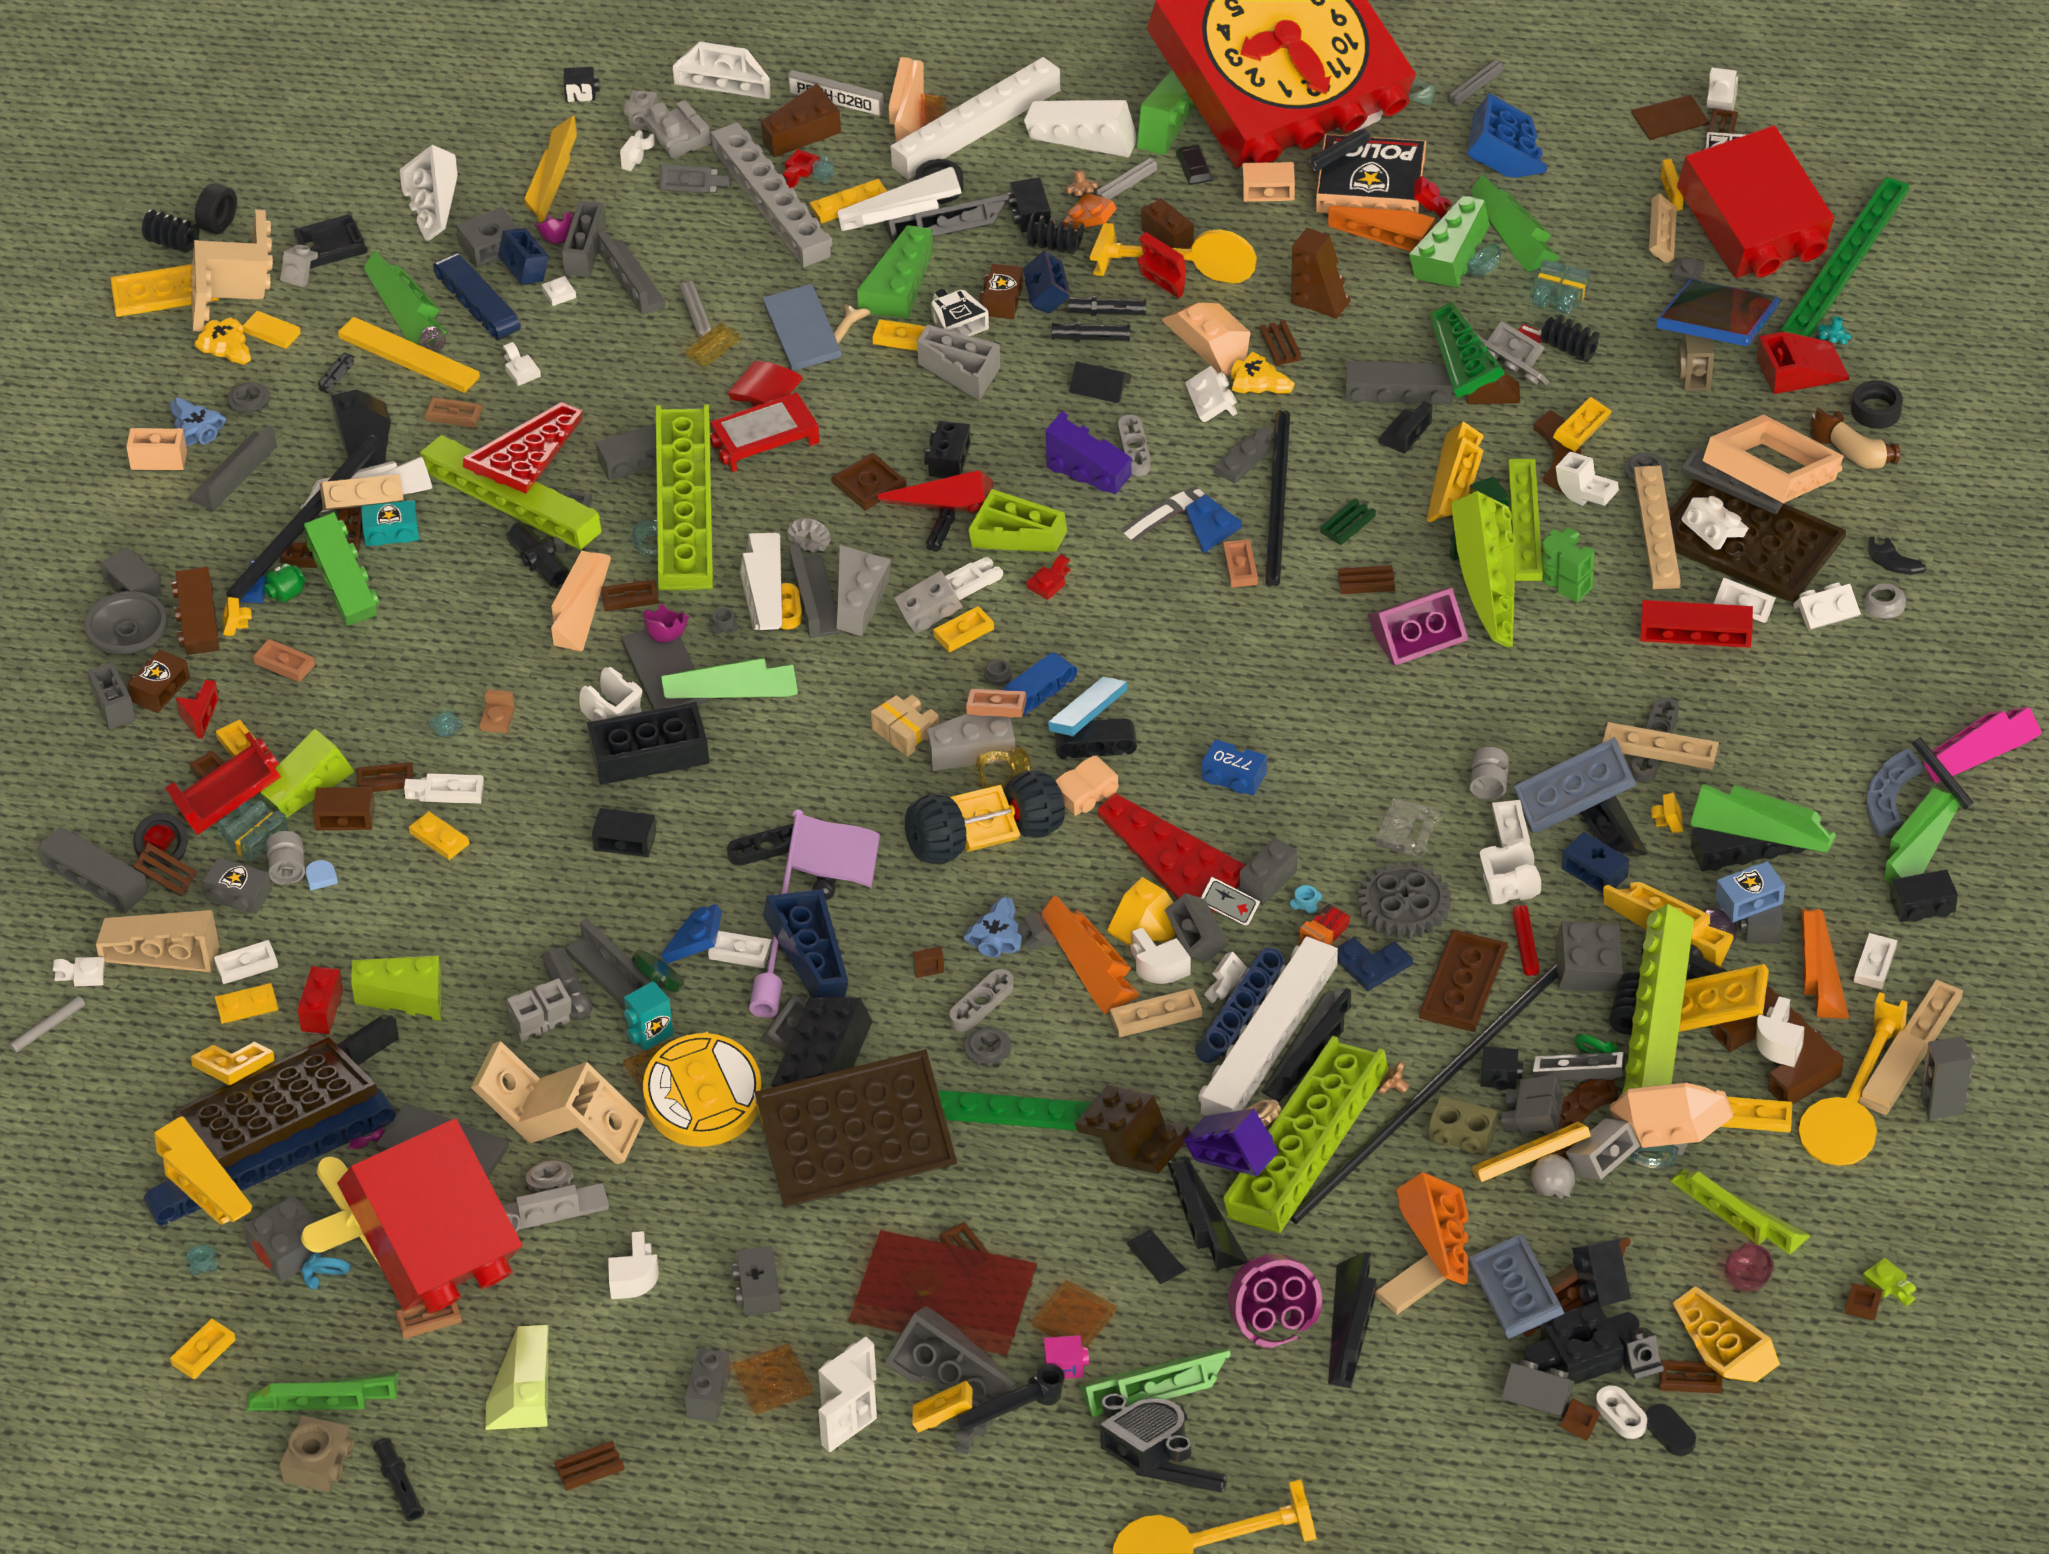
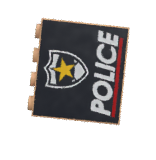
M1325 134L1323 150L1346 138L1347 135ZM1370 137L1371 140L1368 143L1320 169L1316 212L1328 214L1330 206H1345L1419 213V202L1414 198L1415 180L1421 177L1423 173L1426 141Z

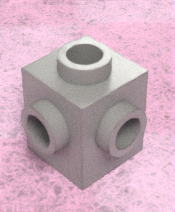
M632 91L630 100H626L624 107L625 116L629 118L630 129L648 130L644 118L651 115L650 108L659 104L657 93Z

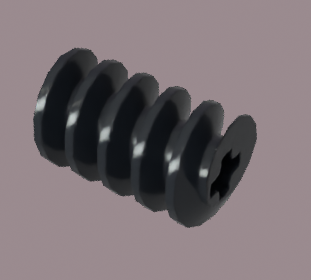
M150 209L143 219L142 234L148 242H154L158 245L162 244L165 247H171L174 250L187 253L194 248V240L198 241L199 226L198 224L192 225L189 220L183 221L180 217L174 218L171 214L165 215L163 212L157 213L156 210Z
M1035 214L1031 216L1027 228L1029 246L1034 247L1038 244L1039 248L1044 249L1047 246L1049 250L1053 251L1057 247L1059 252H1064L1067 249L1068 254H1074L1077 251L1084 234V224L1082 223L1075 230L1074 222L1072 221L1065 228L1064 220L1062 219L1058 226H1055L1054 218L1051 217L1048 224H1045V216L1041 215L1039 221L1036 222Z
M1561 314L1556 319L1551 316L1546 320L1541 331V342L1549 343L1554 348L1558 347L1560 351L1567 352L1568 355L1575 356L1581 361L1584 360L1585 363L1592 359L1598 347L1599 332L1595 331L1591 334V328L1589 327L1582 330V324L1576 323L1573 326L1572 319H1567L1564 323L1565 317Z
M1639 971L1628 972L1620 979L1609 1017L1611 1027L1618 1033L1632 1035V1019L1635 1013L1636 992L1640 979Z

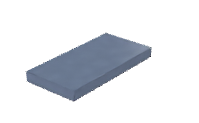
M812 284L763 297L764 306L791 370L802 369L842 357L840 347Z
M1614 737L1514 785L1513 788L1521 802L1533 833H1537L1637 784L1619 743Z
M1523 1233L1468 1258L1470 1266L1508 1339L1564 1314Z

